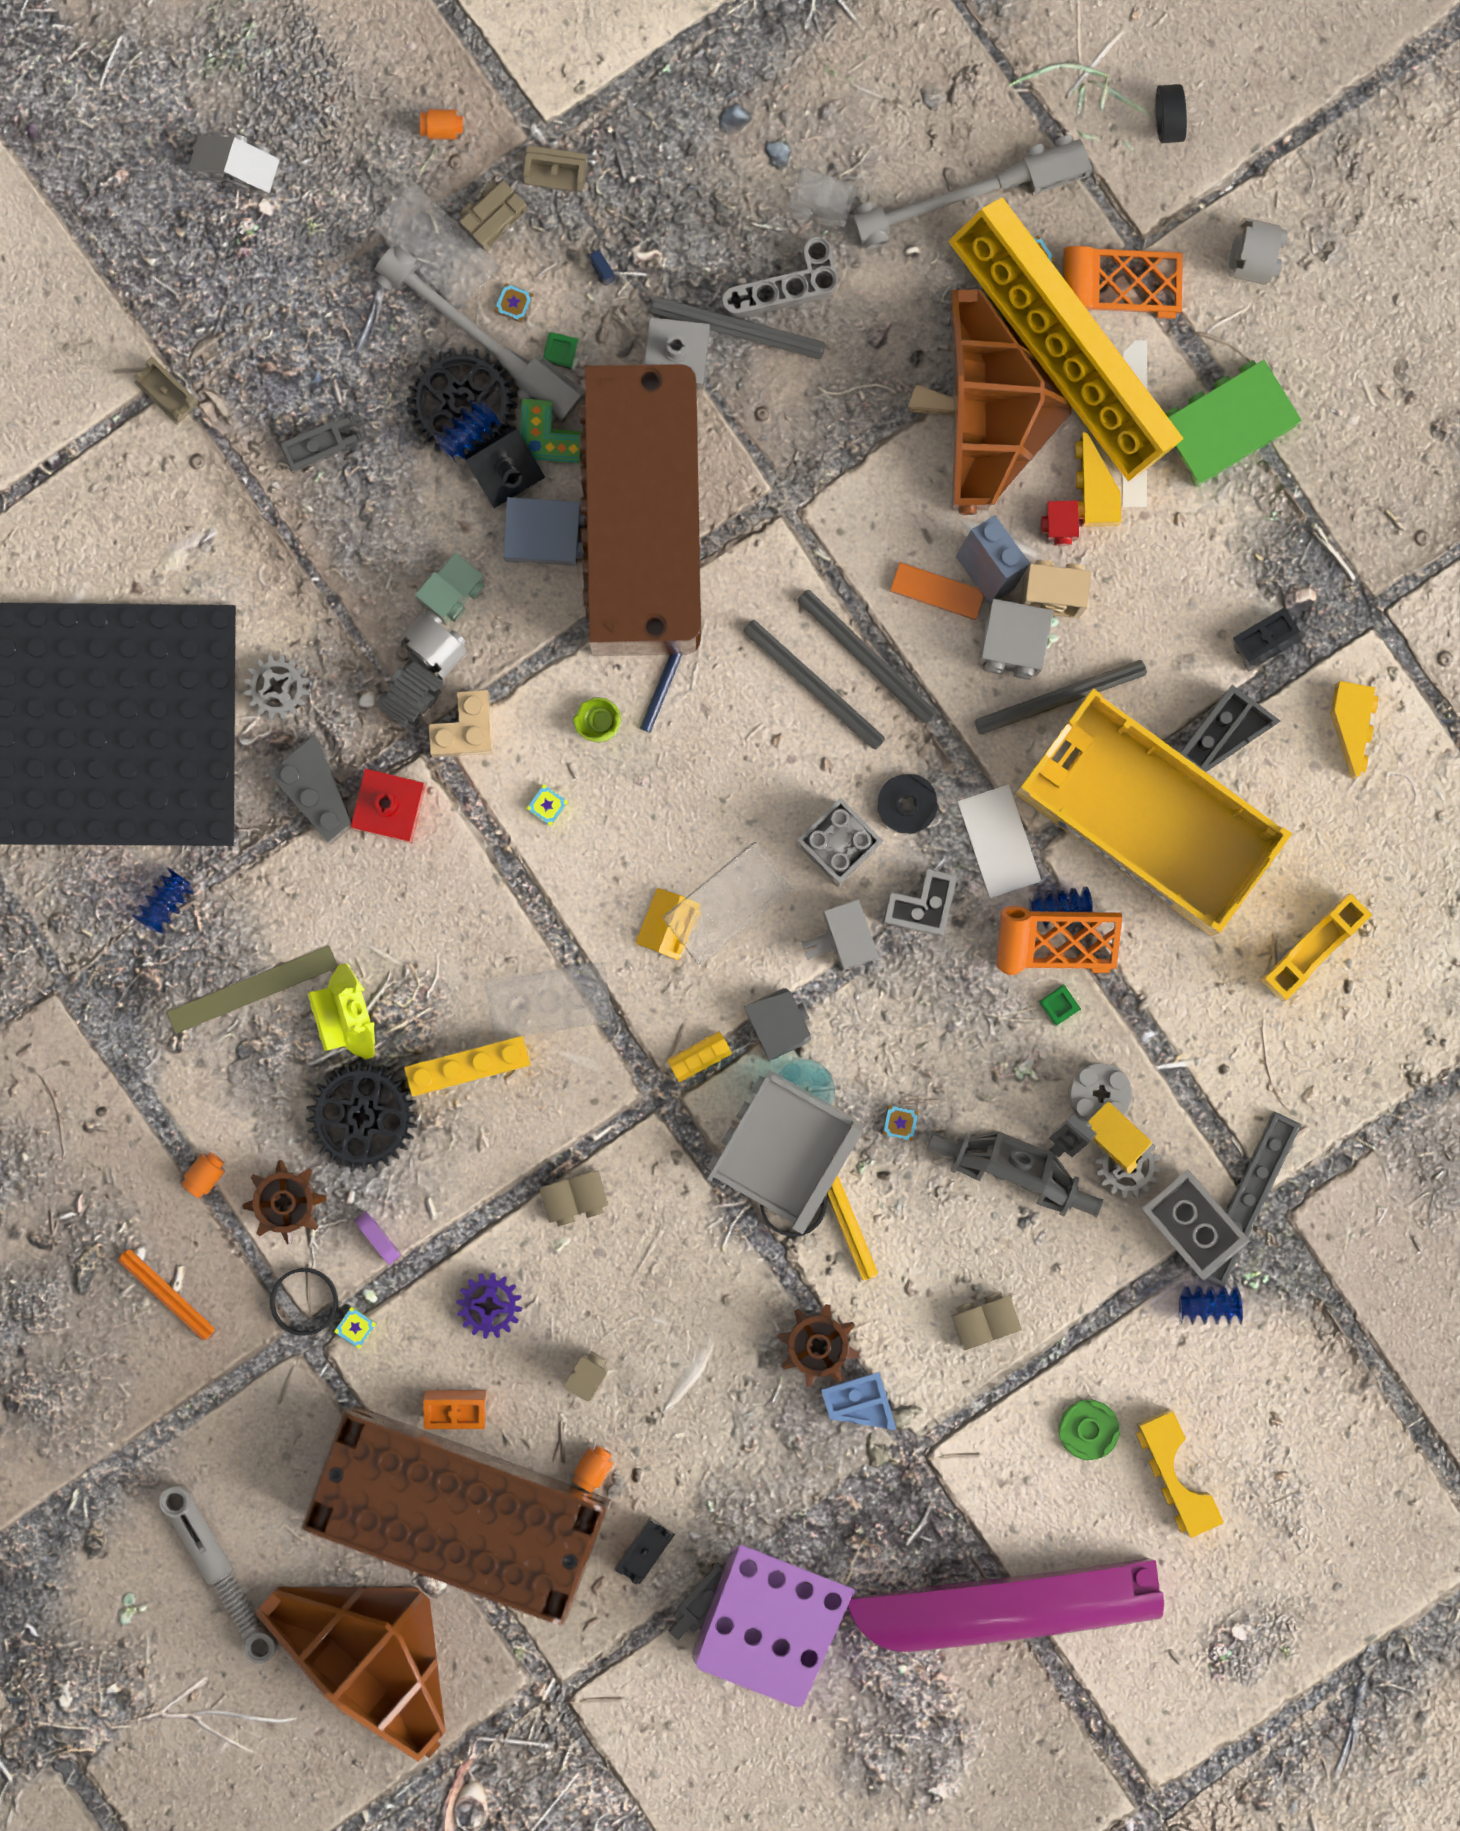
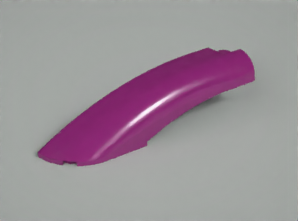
M1146 1558L1064 1571L968 1582L962 1581L851 1598L848 1609L858 1629L876 1645L891 1651L916 1652L1037 1638L1158 1620L1162 1618L1164 1612V1592L1159 1589L1156 1560Z

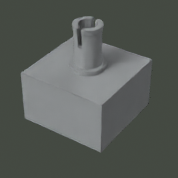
M650 317L644 365H687L695 373L696 389L703 390L710 324Z
M859 899L825 910L823 917L828 929L827 934L807 941H801L804 950L816 946L815 949L805 952L807 960L833 951L837 955L842 971L876 960L879 957Z

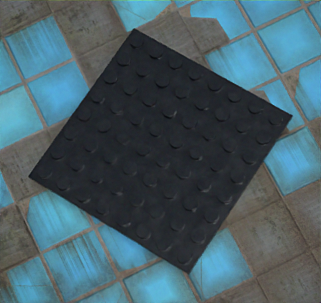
M0 603V845L234 846L236 605Z

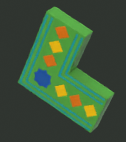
M522 399L520 434L535 460L579 463L580 436L582 431L551 429L553 401Z

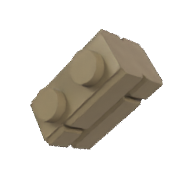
M504 180L497 184L494 181L491 182L482 191L481 195L483 198L475 205L473 202L469 203L459 214L462 217L459 220L461 228L483 251H486L528 211L527 204Z
M593 1351L589 1355L582 1354L564 1384L565 1389L584 1401H591L598 1386L608 1372L605 1365L607 1360Z

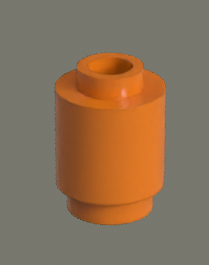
M428 109V112H420V136H428V139L457 140V134H463V116H458L457 109Z
M212 1152L208 1155L201 1153L184 1174L185 1179L181 1185L195 1197L201 1198L204 1194H208L226 1172L222 1167L224 1161Z
M599 1445L595 1449L588 1447L573 1471L575 1476L572 1481L584 1490L593 1493L595 1488L601 1486L614 1465V1462L610 1459L612 1454Z

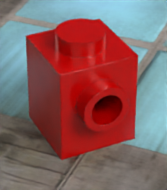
M1078 500L1048 501L1045 506L1046 516H1041V534H1046L1047 542L1054 541V546L1072 545V541H1077L1079 538Z

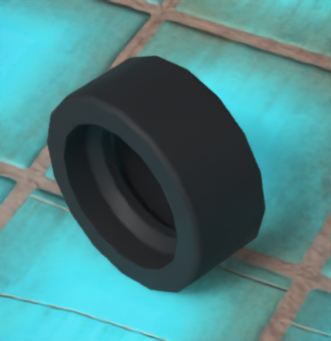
M1181 84L1159 85L1155 96L1156 126L1159 141L1161 143L1184 142L1187 133V110L1183 86Z

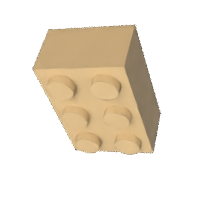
M1036 560V564H1030L1023 576L1020 604L1053 610V616L1079 619L1088 606L1092 571L1084 570L1085 566L1080 564H1066V568L1054 567V562Z

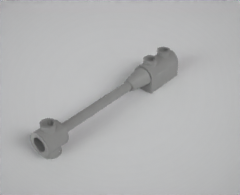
M1066 135L1055 140L1056 147L1045 150L1043 144L1033 146L1026 150L1027 157L1022 158V161L1000 172L996 177L887 214L884 213L882 206L875 208L873 202L864 203L856 207L858 214L852 215L861 244L865 243L867 249L880 247L889 242V225L998 188L1006 189L1029 184L1032 194L1036 195L1089 177L1092 167L1081 139L1073 141L1072 135Z
M399 243L396 248L394 246L391 247L382 256L375 267V271L380 274L376 279L379 284L391 290L393 286L400 289L406 283L497 357V360L500 361L499 363L504 369H507L508 374L520 388L517 395L521 399L553 401L552 423H555L557 419L563 422L585 396L584 389L541 354L534 357L530 362L512 350L502 347L417 278L413 273L417 268L415 262L418 257L408 247Z

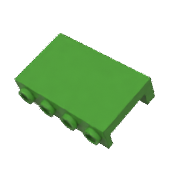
M1255 360L1248 362L1239 368L1241 374L1230 379L1229 375L1223 377L1213 384L1215 387L1213 391L1206 395L1201 391L1187 400L1189 402L1188 406L1181 410L1176 406L1165 413L1184 438L1175 448L1192 474L1190 479L1195 487H1198L1289 432L1302 422V419L1265 360L1257 364Z

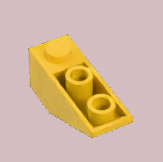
M1082 433L1080 441H1075V458L1081 459V471H1076V489H1081L1082 501H1078L1079 519H1082V527L1119 526L1121 523V492L1088 433Z
M1339 681L1335 684L1330 715L1350 777L1357 779L1360 777L1361 772L1365 773L1367 769L1368 755H1365L1364 752L1366 743H1371L1374 726L1369 725L1371 713L1375 714L1377 711L1379 696L1374 695L1376 687Z

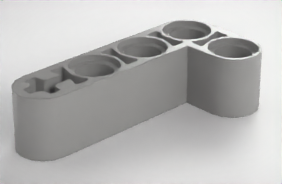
M813 237L806 242L803 252L806 270L729 288L723 296V310L725 314L740 319L831 297L836 291L838 276L829 243L821 237ZM814 247L822 248L825 256L822 259L815 260L810 257L809 250ZM820 276H827L831 279L832 285L829 288L822 289L817 286L815 281ZM791 283H798L802 286L803 292L793 296L787 292L786 287ZM761 290H769L773 293L774 298L769 302H762L758 299L757 294ZM748 293H752V303L754 306H749ZM733 297H737L738 301H743L740 308L735 309V306L731 304Z

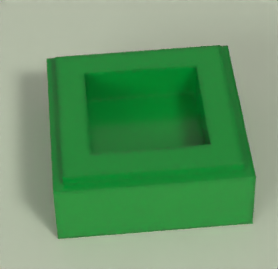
M549 332L543 357L553 365L572 369L579 339Z
M1064 984L1038 1001L1055 1026L1081 1010Z

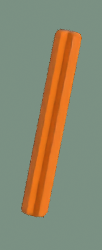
M130 1249L122 1253L118 1259L119 1263L202 1340H207L213 1334L215 1328Z

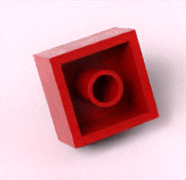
M365 769L350 828L412 844L426 784Z

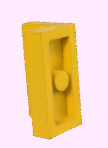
M657 888L636 939V944L679 961L701 904L681 895Z
M1107 1102L1088 1121L1092 1126V1130L1097 1133L1092 1141L1128 1174L1137 1167L1136 1160L1152 1144L1151 1140L1110 1102Z

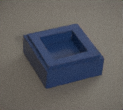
M598 249L590 254V263L603 284L608 286L616 281L614 272L600 250Z

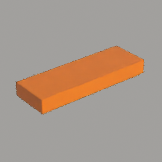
M901 562L890 590L892 593L972 620H976L984 597L976 587Z

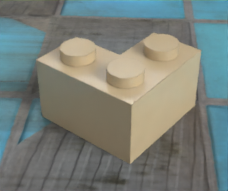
M488 690L457 692L459 722L429 724L431 756L438 758L493 754L490 695Z

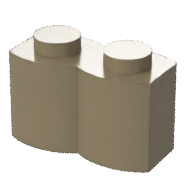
M599 1170L539 1188L549 1223L556 1221L557 1226L575 1222L574 1216L585 1213L587 1218L603 1214V1207L609 1205Z
M998 1292L984 1297L986 1303L974 1307L973 1302H969L956 1307L957 1313L951 1315L963 1350L977 1347L1022 1330L1010 1295L1003 1297L1002 1293Z

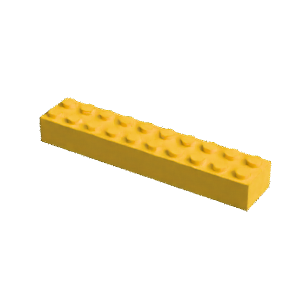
M1003 197L980 209L948 241L1128 482L1149 469L1184 439Z

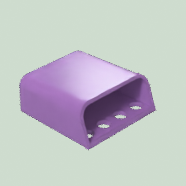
M740 1544L730 1550L727 1563L693 1650L692 1659L697 1668L703 1672L788 1705L801 1707L806 1701L851 1597L855 1593V1589Z

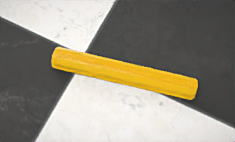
M837 1175L827 1192V1196L859 1275L863 1281L876 1277L878 1271L840 1178Z

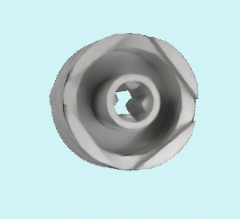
M1244 217L1239 224L1240 228H1244L1242 235H1235L1232 244L1229 268L1234 270L1229 273V276L1266 285L1268 282H1271L1272 277H1278L1282 260L1278 259L1280 248L1285 246L1288 232L1282 229L1280 225Z
M429 610L426 614L420 613L396 642L400 648L405 644L410 649L406 655L411 660L416 661L433 674L437 672L440 680H443L466 654L465 646L463 645L466 641L456 631L451 630L449 633L441 626L442 620Z
M1092 1064L1082 1068L1072 1078L1068 1088V1100L1073 1111L1078 1117H1082L1087 1121L1107 1102H1110L1124 1115L1132 1099V1089L1126 1074L1109 1064ZM1099 1085L1102 1086L1104 1092H1107V1098H1102L1101 1103L1092 1094L1093 1090L1099 1089Z

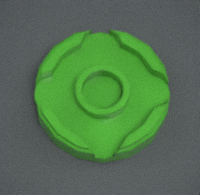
M1094 1399L1080 1400L1071 1404L1062 1414L1059 1422V1437L1064 1448L1074 1457L1085 1461L1097 1460L1108 1455L1116 1446L1120 1435L1119 1422L1115 1413L1106 1404Z

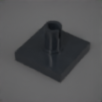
M515 425L463 456L494 509L505 503L507 497L513 498L546 478Z

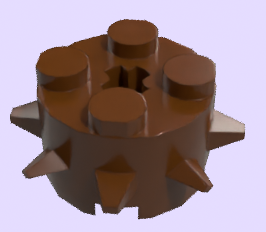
M280 1160L277 1163L275 1174L269 1175L266 1178L255 1174L251 1176V1180L257 1189L253 1194V1200L243 1204V1209L253 1211L258 1221H260L257 1235L261 1236L270 1230L282 1234L286 1244H291L295 1230L301 1229L303 1226L313 1230L319 1227L313 1218V1214L316 1211V1205L327 1199L326 1195L315 1193L313 1186L309 1183L313 1172L310 1168L300 1174L288 1172L283 1160ZM283 1193L287 1194V1198L292 1200V1204L288 1205L287 1211H284L283 1206L279 1207L277 1203L278 1200L283 1198Z
M825 1304L819 1315L807 1316L800 1309H796L794 1312L797 1323L793 1326L791 1332L778 1333L777 1335L779 1340L788 1345V1352L790 1354L781 1365L782 1368L797 1367L801 1372L805 1373L806 1386L808 1387L813 1385L818 1376L825 1377L829 1375L839 1383L842 1381L840 1367L844 1365L845 1359L859 1358L860 1353L849 1346L847 1338L855 1324L853 1322L839 1324L832 1318L831 1308L828 1304ZM814 1338H817L819 1341L826 1340L827 1344L823 1345L825 1350L822 1353H819L817 1350H810V1346L813 1345L811 1341Z

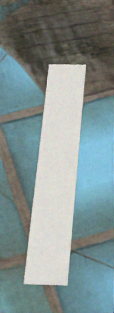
M1135 340L1123 351V358L1147 389V340ZM1147 470L1129 482L1123 475V507H1147Z

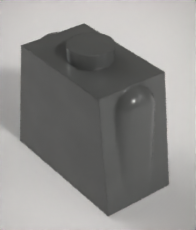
M782 988L744 1006L769 1061L811 1041V1034L805 1023L810 1018L803 1003L797 1005L789 989Z

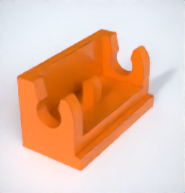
M426 1390L423 1399L424 1429H485L486 1390Z

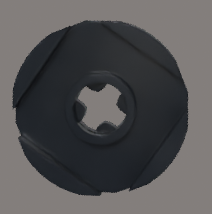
M902 774L891 778L884 784L878 796L877 810L883 823L892 831L900 834H915L927 828L934 820L938 810L937 796L933 786L925 778L916 774ZM909 796L913 797V805L916 806L915 810L908 809L906 812L902 811V804L899 802L901 797L907 799Z

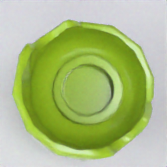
M594 697L580 704L576 715L573 716V724L576 732L585 740L602 743L610 740L617 733L621 724V715L617 706L610 700Z

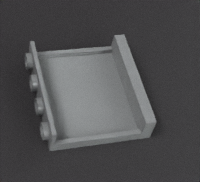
M770 1070L765 1078L760 1075L754 1084L751 1092L756 1095L752 1102L748 1103L745 1101L736 1117L741 1119L737 1128L734 1129L730 1126L721 1142L726 1145L722 1154L720 1155L715 1152L707 1166L711 1170L707 1180L712 1181L713 1177L793 1222L792 1229L803 1234L860 1138L865 1124Z

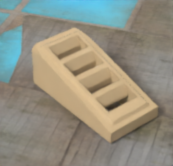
M916 385L907 411L955 416V401L953 397Z

